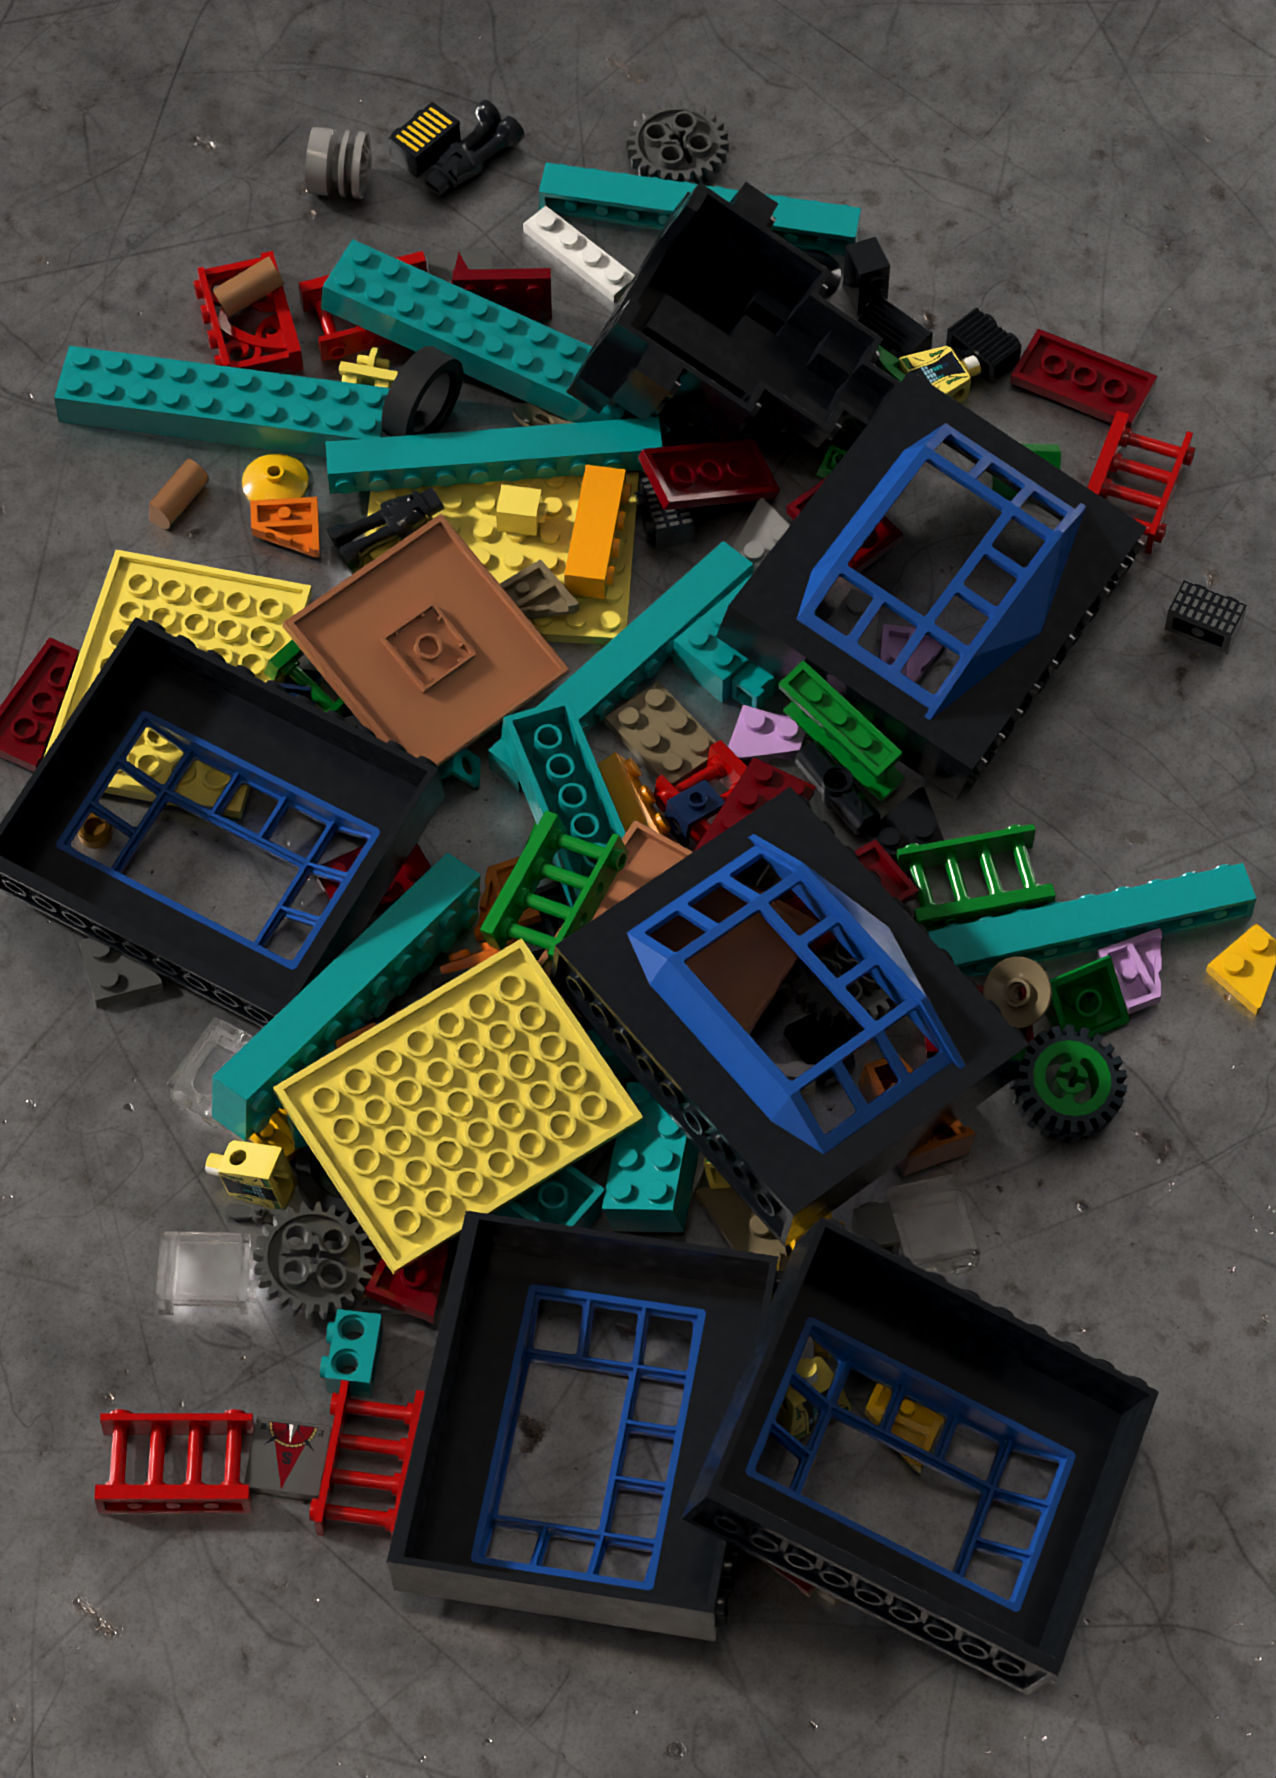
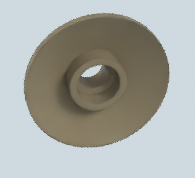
M531 403L517 404L512 412L514 418L524 427L573 423Z
M1010 957L996 964L989 972L984 983L983 996L987 1000L993 1001L999 1007L1002 1016L1012 1027L1021 1029L1032 1026L1045 1015L1052 998V986L1047 972L1039 963L1026 957ZM1024 987L1027 990L1025 999L1020 1000L1018 992Z

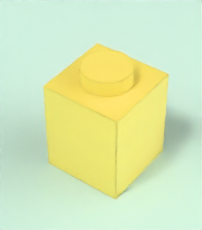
M501 485L496 510L497 531L537 536L539 523L545 524L548 506L547 503H542V489Z

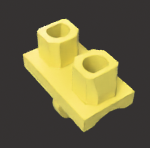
M372 347L369 356L358 354L357 364L341 361L339 366L342 382L391 388L398 375V371L389 370L391 360L380 358L381 351L375 347Z

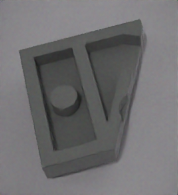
M92 938L79 941L96 1007L163 990L161 978L152 969Z

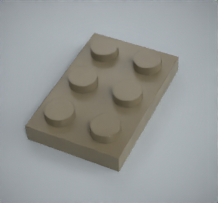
M659 681L605 716V725L656 779L663 775L674 787L706 768L710 746L716 743L710 734Z

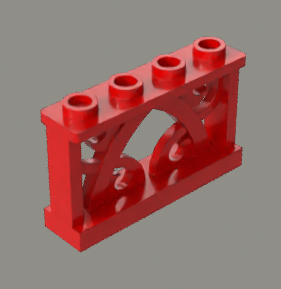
M273 251L260 253V258L204 269V267L197 268L199 280H194L193 285L197 300L203 299L205 304L200 305V311L204 325L210 324L211 330H207V337L210 349H217L218 355L214 356L215 365L273 373L289 369L291 373L304 370L302 351L283 286L266 295L267 299L265 301H256L249 305L254 310L260 312H274V315L261 321L255 335L246 333L230 323L232 316L228 317L212 291L214 286L225 283L266 257L271 259L278 271ZM214 305L221 307L218 315L216 314ZM273 328L277 330L275 334H268L266 332L267 338H263V333L266 329ZM222 335H224L230 341L225 344ZM249 349L255 350L251 359L236 362L230 357L233 351L239 350L242 352L240 356L243 359L248 355ZM262 352L275 353V354H270V355L262 356Z

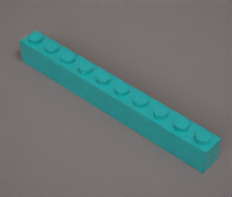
M546 162L538 192L539 211L547 206L557 215L662 230L687 192L691 193L698 184ZM706 186L728 202L739 191L720 186ZM765 194L778 203L777 208L772 214L777 219L770 230L799 250L813 249L823 251L829 255L845 257V246L857 242L860 230L861 208Z
M648 417L645 422L640 418L327 441L325 444L330 494H350L361 491L381 492L388 489H417L428 486L447 487L454 484H483L494 481L514 482L520 479L533 478L550 479L560 476L580 477L584 476L586 465L626 469V471H644L638 459L642 449L662 447L659 417Z
M722 541L537 707L570 698L586 737L592 726L599 720H605V716L611 713L621 700L630 698L641 682L646 678H652L669 657L673 658L674 639L753 574V563ZM501 738L488 749L489 768L520 792L522 790L521 784Z
M1244 863L1236 865L1222 864L1213 870L1199 873L1190 871L1172 879H1154L1145 885L1135 887L1122 886L1112 892L1099 895L1090 893L1081 896L1079 899L1067 902L1053 901L1044 907L1030 910L1022 908L1013 911L1011 914L999 917L985 916L976 922L962 925L953 923L928 933L939 948L945 949L951 955L954 964L963 974L975 978L988 975L996 964L1010 957H1026L1037 963L1097 951L1160 928L1162 936L1251 917L1257 898Z

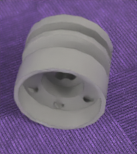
M313 127L309 136L306 154L305 184L307 193L329 196L334 183L338 182L341 197H348L351 188L354 199H363L372 170L369 132H358L355 141L353 130H346L342 143L339 144L335 128Z

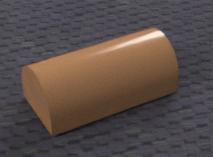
M266 257L214 288L213 292L228 317H231L285 283L271 259Z
M190 458L186 459L149 502V521L162 529H168L209 482V476L206 471Z

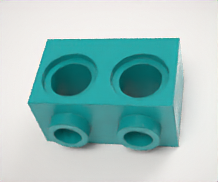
M337 1309L335 1322L329 1321L327 1326L326 1344H331L329 1356H322L320 1365V1378L325 1379L327 1393H339L341 1380L349 1381L351 1396L372 1398L384 1331L382 1314ZM351 1332L363 1334L356 1340L345 1338ZM345 1366H353L356 1368V1370L351 1374H342L339 1372V1370Z

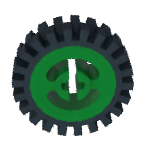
M1066 1025L1061 1031L1059 1026H1054L1050 1028L1048 1033L1045 1030L1038 1033L1034 1040L1031 1039L1028 1042L1029 1046L1018 1074L1010 1082V1090H1015L1011 1097L1013 1104L1019 1103L1021 1106L1017 1111L1021 1118L1026 1115L1030 1118V1121L1027 1123L1030 1128L1034 1129L1036 1125L1043 1128L1040 1135L1046 1138L1050 1133L1056 1134L1055 1141L1063 1142L1066 1137H1070V1142H1078L1082 1136H1084L1085 1140L1089 1139L1097 1131L1100 1133L1105 1129L1123 1105L1124 1099L1122 1098L1127 1093V1085L1123 1084L1127 1078L1126 1070L1120 1071L1119 1069L1123 1061L1120 1055L1115 1058L1111 1055L1115 1050L1111 1043L1106 1047L1100 1043L1104 1038L1097 1033L1094 1038L1089 1037L1090 1029L1082 1027L1079 1032H1074V1025ZM1055 1064L1062 1065L1050 1080L1052 1085L1048 1088L1046 1069ZM1088 1079L1091 1086L1090 1099L1082 1103H1076L1075 1101L1087 1085L1084 1083Z

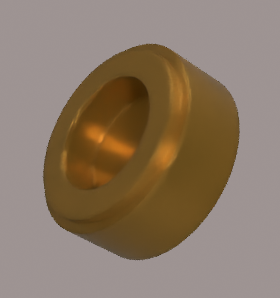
M90 813L78 831L79 840L86 847L101 848L111 841L113 827L95 814Z

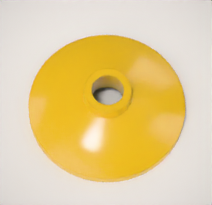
M278 453L264 455L255 459L248 465L242 477L243 491L250 501L303 498L309 485L308 473L304 465L292 456Z

